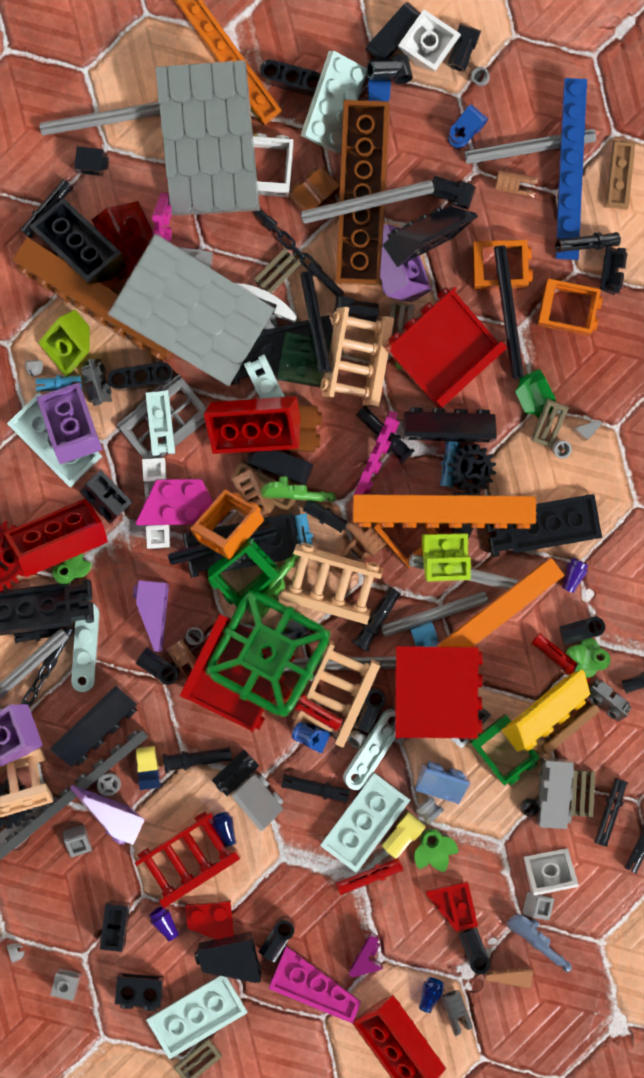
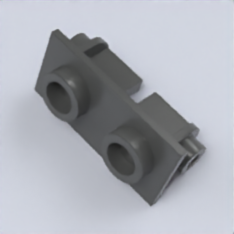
M88 359V361L83 362L81 370L85 383L93 382L92 386L86 387L90 403L93 402V406H98L102 402H113L111 397L112 390L107 383L106 369L101 359Z
M596 679L592 683V687L589 688L590 695L588 697L593 704L599 705L610 718L618 722L629 715L627 713L632 707L629 706L630 703L618 693L611 698L610 694L613 692V689L603 680L599 681Z

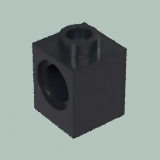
M77 146L74 165L76 173L103 176L104 170H108L109 157L106 156L104 149Z

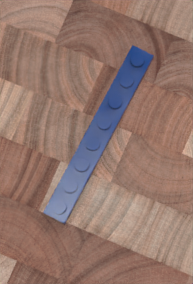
M564 78L556 239L580 236L587 79ZM555 250V259L579 260V250L561 253Z

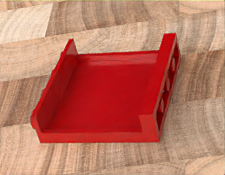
M456 287L443 288L436 295L438 299L433 304L429 302L420 310L422 314L416 319L414 317L409 319L404 324L405 329L400 334L398 332L394 333L387 340L389 344L385 347L436 408H443L507 349L502 341H497L458 296L455 292L457 290Z
M220 614L179 696L253 733L255 728L260 730L265 720V717L262 716L265 709L249 700H242L240 695L213 681L205 672L208 660L224 633L222 630L224 626L227 627L231 620ZM238 624L234 632L248 639L253 630ZM231 637L216 665L237 659L245 644ZM271 647L262 650L264 659L272 656ZM292 655L289 662L293 663L296 656ZM239 665L218 673L244 687L252 671ZM259 675L252 688V692L273 703L276 697L272 696L274 692L270 680ZM283 675L279 679L280 688L285 679Z
M396 645L395 738L478 739V733H482V719H478V710H482V697H478V688H482L483 683L482 674H478V665L483 664V652L478 651V646Z

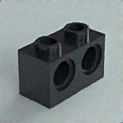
M102 470L94 475L79 491L109 524L116 520L132 503Z
M108 900L105 903L100 950L123 952L126 943L130 902Z
M119 973L116 983L115 1004L120 1005V1008L133 1009L134 1006H141L143 1010L155 1011L156 1008H160L162 1005L164 976ZM124 987H131L134 995L127 997L123 994L122 989ZM149 988L154 989L157 996L155 998H148L145 995V990Z

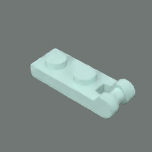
M265 355L258 357L259 360L252 363L249 361L244 364L260 399L284 397ZM263 368L265 373L257 376L255 371Z
M169 391L146 393L153 456L164 452L175 454ZM158 437H166L167 443L159 444Z

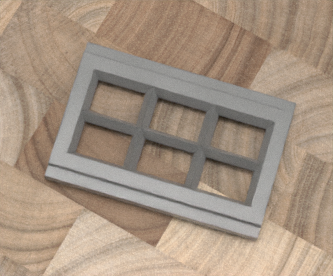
M180 375L176 376L159 390H168L170 398L181 389L188 397L175 410L170 405L171 417H174L181 425L173 432L175 447L205 423L204 412L207 409ZM145 401L119 422L117 426L144 459L162 458L168 452L153 456L152 450L148 452L141 443L150 436V430L139 439L131 431L144 418L149 423L147 401ZM192 402L199 412L187 422H184L177 413ZM160 437L163 441L159 444L167 443L166 437Z

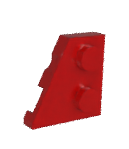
M468 881L425 891L428 898H430L456 932L478 927Z
M231 900L186 905L188 929L216 940L234 936Z

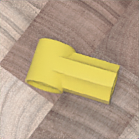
M409 811L401 818L396 825L397 828L381 845L394 858H397L411 841L416 840L426 827Z

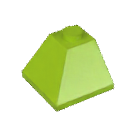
M76 309L58 318L38 342L65 377L69 376L90 352V326Z

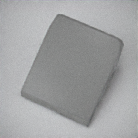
M598 420L576 427L572 431L583 441H586L602 425V422Z
M85 825L63 831L64 843L70 857L92 851Z
M527 892L523 914L531 918L550 920L555 898L540 894L533 895L531 892Z

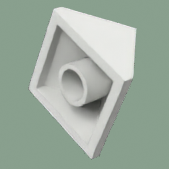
M423 10L398 47L416 66L435 72L461 34L426 10Z
M568 848L524 857L529 887L533 895L579 887Z

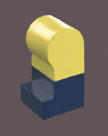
M155 746L136 748L139 789L160 788L162 784Z

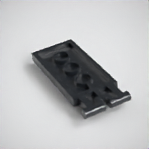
M326 315L321 316L329 356L333 328L330 316ZM309 320L262 331L232 380L231 385L240 384L239 379L250 377L244 364L249 361L252 363L259 360L258 357L265 355L274 375L317 365ZM263 368L255 371L257 376L265 373Z
M595 494L536 504V524H530V529H517L516 524H507V528L498 529L494 528V524H485L487 533L496 532V537L488 538L491 557L500 556L499 551L512 549L514 554L602 538Z
M293 513L263 518L264 521L258 528L274 524L277 535L256 541L255 543L273 562L284 561L291 557L296 544H298ZM240 523L215 527L213 532L225 538L230 536ZM191 532L182 534L185 549L202 544L197 541L195 536H192ZM214 553L187 561L190 578L198 577L199 572L208 570L223 556L219 553ZM244 553L222 572L257 566V564Z
M86 579L83 580V584L71 586L69 583H57L0 591V636L73 626V621L85 620L86 623L94 622L93 602H90L93 599L91 580Z

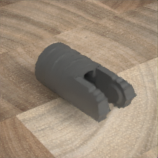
M460 990L450 991L442 995L441 1000L455 1037L461 1033L457 1019L459 1017L467 1030L472 1029L473 1026Z

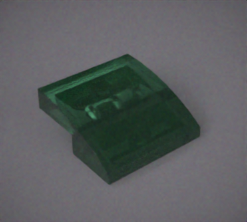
M286 332L277 380L320 388L324 374L319 373L312 337ZM325 339L328 352L330 340Z

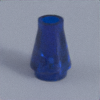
M229 812L214 815L212 826L225 847L236 844L233 816H230Z
M428 977L427 981L423 982L419 1005L421 1011L426 1013L432 1012L433 1007L445 991L443 988L445 984L441 980Z

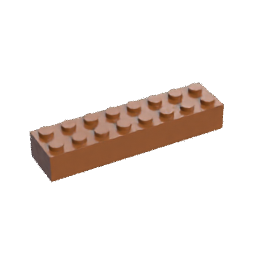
M344 100L339 202L386 191L390 122L389 101ZM386 204L339 215L337 284L382 286L380 270Z
M25 239L12 259L17 265L16 269L19 273L28 279H31L32 276L35 277L38 285L47 291L51 288L54 289L56 296L67 303L69 300L73 301L75 308L86 315L88 312L92 313L94 320L105 327L107 324L111 325L113 332L124 339L126 336L130 337L132 344L139 349H149V353L156 360L170 362L174 353L109 315L119 297L118 294L99 282L88 284L64 260L31 239Z

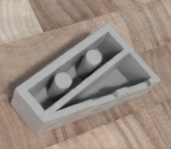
M541 757L537 819L539 827L567 829V823H571L572 813L569 810V803L573 798L571 784L574 777V763L569 759Z

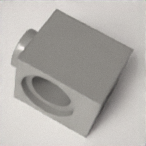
M59 968L55 975L51 996L73 1001L77 993L81 973Z

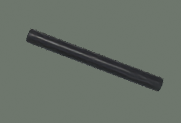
M498 245L494 247L510 370L512 378L517 379L522 378L524 373L506 246Z

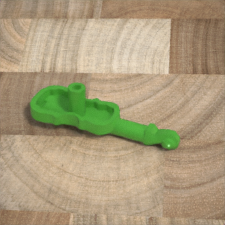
M280 477L279 482H270L261 488V497L265 499L285 498L319 502L325 500L334 502L336 500V495L333 492L307 491L305 485H289L288 477Z
M292 552V556L287 558L280 567V576L261 590L260 593L279 602V593L285 588L283 578L292 567H295V562L299 560L300 556ZM257 601L261 618H263L268 613L270 607ZM249 604L247 610L251 615H253L251 606Z

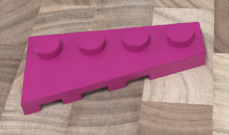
M390 410L354 495L369 494L373 482L370 481L373 473L378 474L382 464L381 461H378L381 453L386 454L391 444V441L387 440L390 432L395 434L400 421L396 420L398 413Z
M286 945L269 989L353 1024L361 1000Z

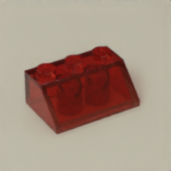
M139 201L107 207L91 219L94 227L123 255L126 267L117 274L119 280L131 277L154 238V233Z

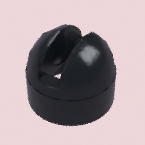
M526 798L521 802L520 810L526 816H534L539 810V805L534 799ZM534 803L535 806L529 812H526L525 810Z

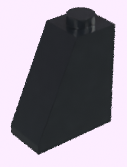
M252 932L199 943L198 949L195 951V960L197 965H201L202 972L253 983L261 982L262 971Z

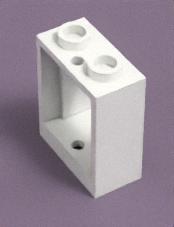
M254 134V147L287 150L285 182L257 181L258 194L289 197L293 139H289L285 135L269 138L266 134Z

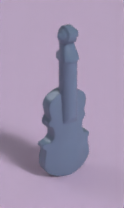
M519 914L509 918L507 927L512 932L524 938L532 947L542 952L554 962L555 965L562 966L565 972L572 970L571 963L564 960L562 955L559 956L549 947L550 939L543 935L542 932L537 931L539 926L537 920L532 919L530 922L528 918Z

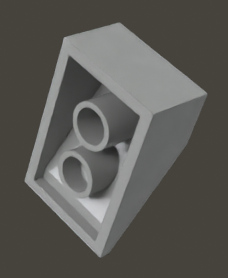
M254 773L234 790L232 797L262 832L284 809L282 805L284 801L276 791L272 793L267 786L270 784L262 774L258 776Z

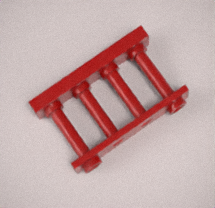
M206 811L200 813L194 818L196 822L151 851L149 848H146L137 854L138 859L134 862L136 866L144 862L163 891L161 893L163 897L159 900L163 908H166L241 859L237 849L232 852L230 849L227 850L209 820L214 817L213 811L208 814ZM200 825L220 854L218 856L220 860L214 864L211 861L208 862L190 834L191 831ZM180 838H183L201 866L199 868L201 872L195 876L192 873H188L171 846L172 843ZM164 850L182 879L180 880L182 884L175 889L173 886L170 887L152 856Z

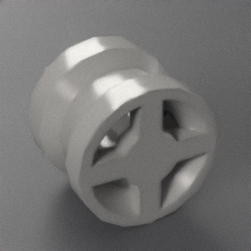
M111 772L102 775L97 782V789L104 796L114 795L121 787L120 778L117 774Z
M430 796L415 811L418 815L424 817V821L428 825L444 809L441 806H437L435 799Z

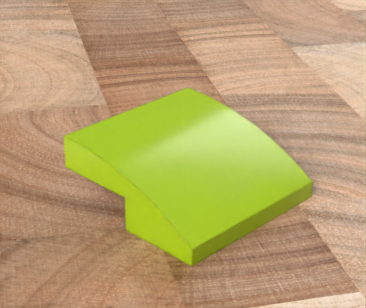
M468 533L422 534L423 564L426 581L471 580Z

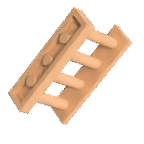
M348 307L337 308L332 318L334 327L328 356L331 371L325 373V378L322 379L320 387L322 391L321 397H334V392L362 397L363 406L379 407L388 358V351L385 347L389 344L387 340L392 335L394 318L387 316L378 317L376 322L348 316ZM346 325L373 331L375 334L373 343L368 344L344 338ZM342 347L369 353L371 356L370 364L364 366L341 361ZM338 369L365 375L367 378L366 386L359 388L336 383Z
M307 543L296 544L293 554L300 556L293 582L289 586L285 585L280 600L367 624L371 609H368L365 605L373 578L381 579L383 568H380L378 564L373 562L363 563L314 549V546ZM308 559L321 562L314 591L311 592L302 590L301 587ZM330 565L343 568L336 596L333 598L326 597L322 593ZM352 571L365 575L358 601L354 604L347 603L344 600Z
M330 640L321 657L322 660L306 696L309 700L342 713V716L345 718L337 731L302 711L294 710L291 718L295 719L294 727L303 720L333 733V736L336 737L335 744L344 747L380 668V662L371 658L369 664H362L332 651L334 642ZM328 659L360 672V675L363 676L360 684L356 683L354 685L323 671ZM319 679L350 692L351 696H354L351 704L347 703L344 705L315 692L314 690Z
M41 748L22 758L0 766V773L7 772L10 788L8 795L0 797V817L53 802L52 794L46 783L41 785L38 762L46 760ZM29 765L32 787L19 791L16 769Z

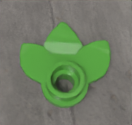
M82 553L52 566L54 568L53 577L60 584H68L74 578L86 576L92 564L82 560ZM62 569L68 570V573L66 575H61L60 571Z
M593 638L581 640V645H574L566 651V654L578 663L575 672L582 669L585 672L586 678L593 677L597 670L606 669L611 661L608 652L601 649L598 642ZM596 656H600L603 661L597 660Z
M427 829L421 835V844L415 850L414 857L418 869H422L430 863L435 869L445 872L449 863L448 855L458 853V847L452 838L442 836L436 829ZM429 836L436 838L433 844L427 842Z

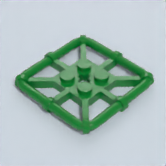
M254 590L247 591L227 627L224 626L222 630L224 633L208 660L205 672L213 681L240 695L242 700H249L272 714L285 717L288 716V713L296 705L309 679L312 680L314 676L312 673L331 637L330 631H327L321 624L295 611V608L292 606L287 607L263 593L254 592ZM257 601L283 614L275 631L263 625ZM250 604L255 627L247 639L234 631ZM290 619L316 632V634L294 641L282 635ZM231 637L245 644L237 659L216 665ZM320 640L305 669L289 662L297 647ZM271 647L272 656L264 659L262 650ZM239 665L252 671L244 687L218 672ZM288 667L301 674L285 704L279 679L285 668ZM259 675L271 681L278 706L252 692V688Z

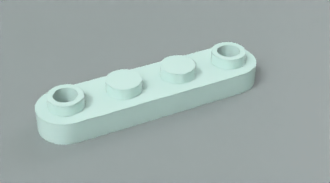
M93 604L94 622L86 623L85 620H80L75 623L71 683L73 688L79 692L89 691L95 683L100 616L99 609L95 604ZM80 677L86 678L87 682L85 685L79 683Z
M388 709L382 713L363 746L358 750L344 772L343 780L349 788L359 790L365 786L395 740V709ZM393 717V721L388 723V719ZM356 773V778L351 780V776Z

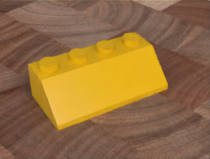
M581 669L565 676L501 730L517 752L524 749L526 751L531 750L538 744L536 740L541 735L543 738L549 735L554 730L553 725L557 722L559 724L563 723L570 717L568 713L572 709L576 711L586 703L584 699L590 695L585 672Z

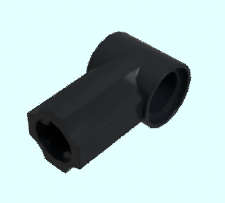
M460 23L457 32L461 36L454 44L447 66L456 71L465 72L472 50H475L481 30Z
M396 55L391 59L369 60L367 63V77L371 81L393 80L395 84H405L413 79L407 55Z
M434 175L432 181L434 192L428 195L449 201L458 208L470 209L476 190L474 185L463 181L454 182Z
M336 297L334 312L337 308L348 307V316L372 322L377 321L378 303L356 301V299L350 297Z
M590 617L559 626L564 645L602 635L605 631L604 621L599 617ZM593 620H597L601 625L597 633L590 632L588 627L589 623Z
M148 648L142 652L136 662L138 666L165 685H173L180 679V671L176 666L170 664ZM168 668H171L175 673L174 679L171 681H167L164 678V671Z
M379 687L370 688L353 726L362 731L371 732L377 716L386 701L382 689ZM372 693H379L381 695V700L378 703L374 704L369 701V696Z
M289 916L279 917L258 953L275 963L294 934V920ZM286 923L290 926L291 930L283 933L279 930L278 926Z
M477 927L459 933L458 935L472 971L479 975L488 972L490 960ZM476 958H484L486 965L483 968H476L473 964Z

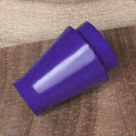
M572 558L567 563L562 588L574 593L588 573V564Z
M161 906L149 915L150 923L167 941H171L179 935L169 909Z

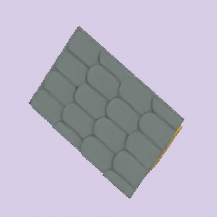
M242 60L156 67L158 102L160 104L166 176L168 178L172 215L260 211L246 62Z
M155 234L109 315L227 386H230L275 309Z

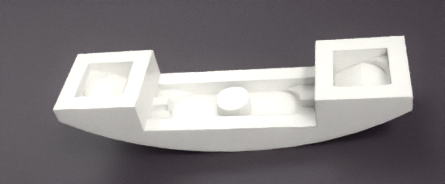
M235 283L265 303L276 307L274 311L275 317L296 323V315L276 296L251 285Z
M165 458L142 459L145 501L151 492L155 480L167 479ZM170 525L146 526L147 549L170 548Z

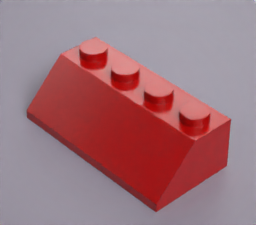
M297 396L211 402L204 412L212 454L299 448L301 416Z
M86 499L77 501L4 532L15 561L25 578L108 543L103 522Z
M394 995L379 1001L354 1019L353 1025L391 1078H439L447 1069Z

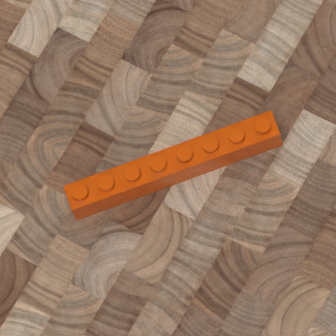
M353 495V523H358V527H371V523H380L382 528H393L394 523H403V528H417V524H426V528H439V524H448V528H462V524H471V528H485V524H494V528L498 529L507 528V524H516L517 529H530V524H536V496Z

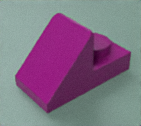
M370 932L348 971L349 976L356 977L384 969L381 963L370 958V955L375 956L380 947L378 943L379 937L376 934Z

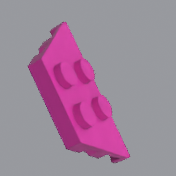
M160 193L153 213V222H155L153 233L154 236L157 234L170 243L172 228L168 227L172 217V205H169V193Z
M156 479L140 515L135 521V525L195 524L212 505L213 500L202 479Z

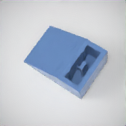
M428 761V765L422 763L415 791L459 804L470 785V781L466 778L463 771L450 768L447 771L444 770L441 764Z

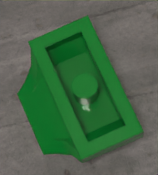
M540 369L519 378L520 384L515 390L524 412L533 414L538 419L547 398L554 402L556 401L549 383ZM552 406L550 407L548 414L551 413L553 409Z

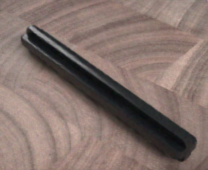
M306 271L300 274L317 366L319 373L324 374L329 373L331 367L312 272Z
M271 524L257 528L250 537L254 542L277 535L276 526ZM204 544L169 553L168 559L171 565H175L217 552Z

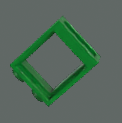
M249 537L230 560L223 556L208 569V581L214 589L219 588L224 593L223 597L230 605L234 604L238 607L247 591L254 590V592H260L279 577L280 574L278 566ZM246 553L264 572L237 592L220 573Z
M506 714L489 725L482 733H479L478 739H471L469 742L504 786L506 784L511 786L520 779L519 774L525 769L529 772L538 765L536 761L540 757L532 748L527 751L530 756L504 776L481 746L511 722Z

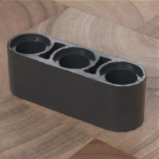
M407 1L369 42L365 50L376 60L389 59L399 48L398 45L421 12Z
M271 59L265 60L260 66L261 79L265 84L311 97L314 96L316 88H310L307 83L311 80L319 82L321 76L316 71ZM269 68L276 70L274 76H267L264 72ZM294 74L298 79L295 82H289L286 80V77Z
M165 362L112 370L108 375V383L116 391L166 385L173 380L174 372L171 366ZM161 368L169 370V375L165 379H160L157 376L158 370ZM140 371H144L147 374L144 382H137L135 380L136 374ZM116 375H123L125 378L124 383L120 386H116L113 383Z
M278 450L249 452L245 462L277 476L288 477V480L305 486L314 466L307 461Z

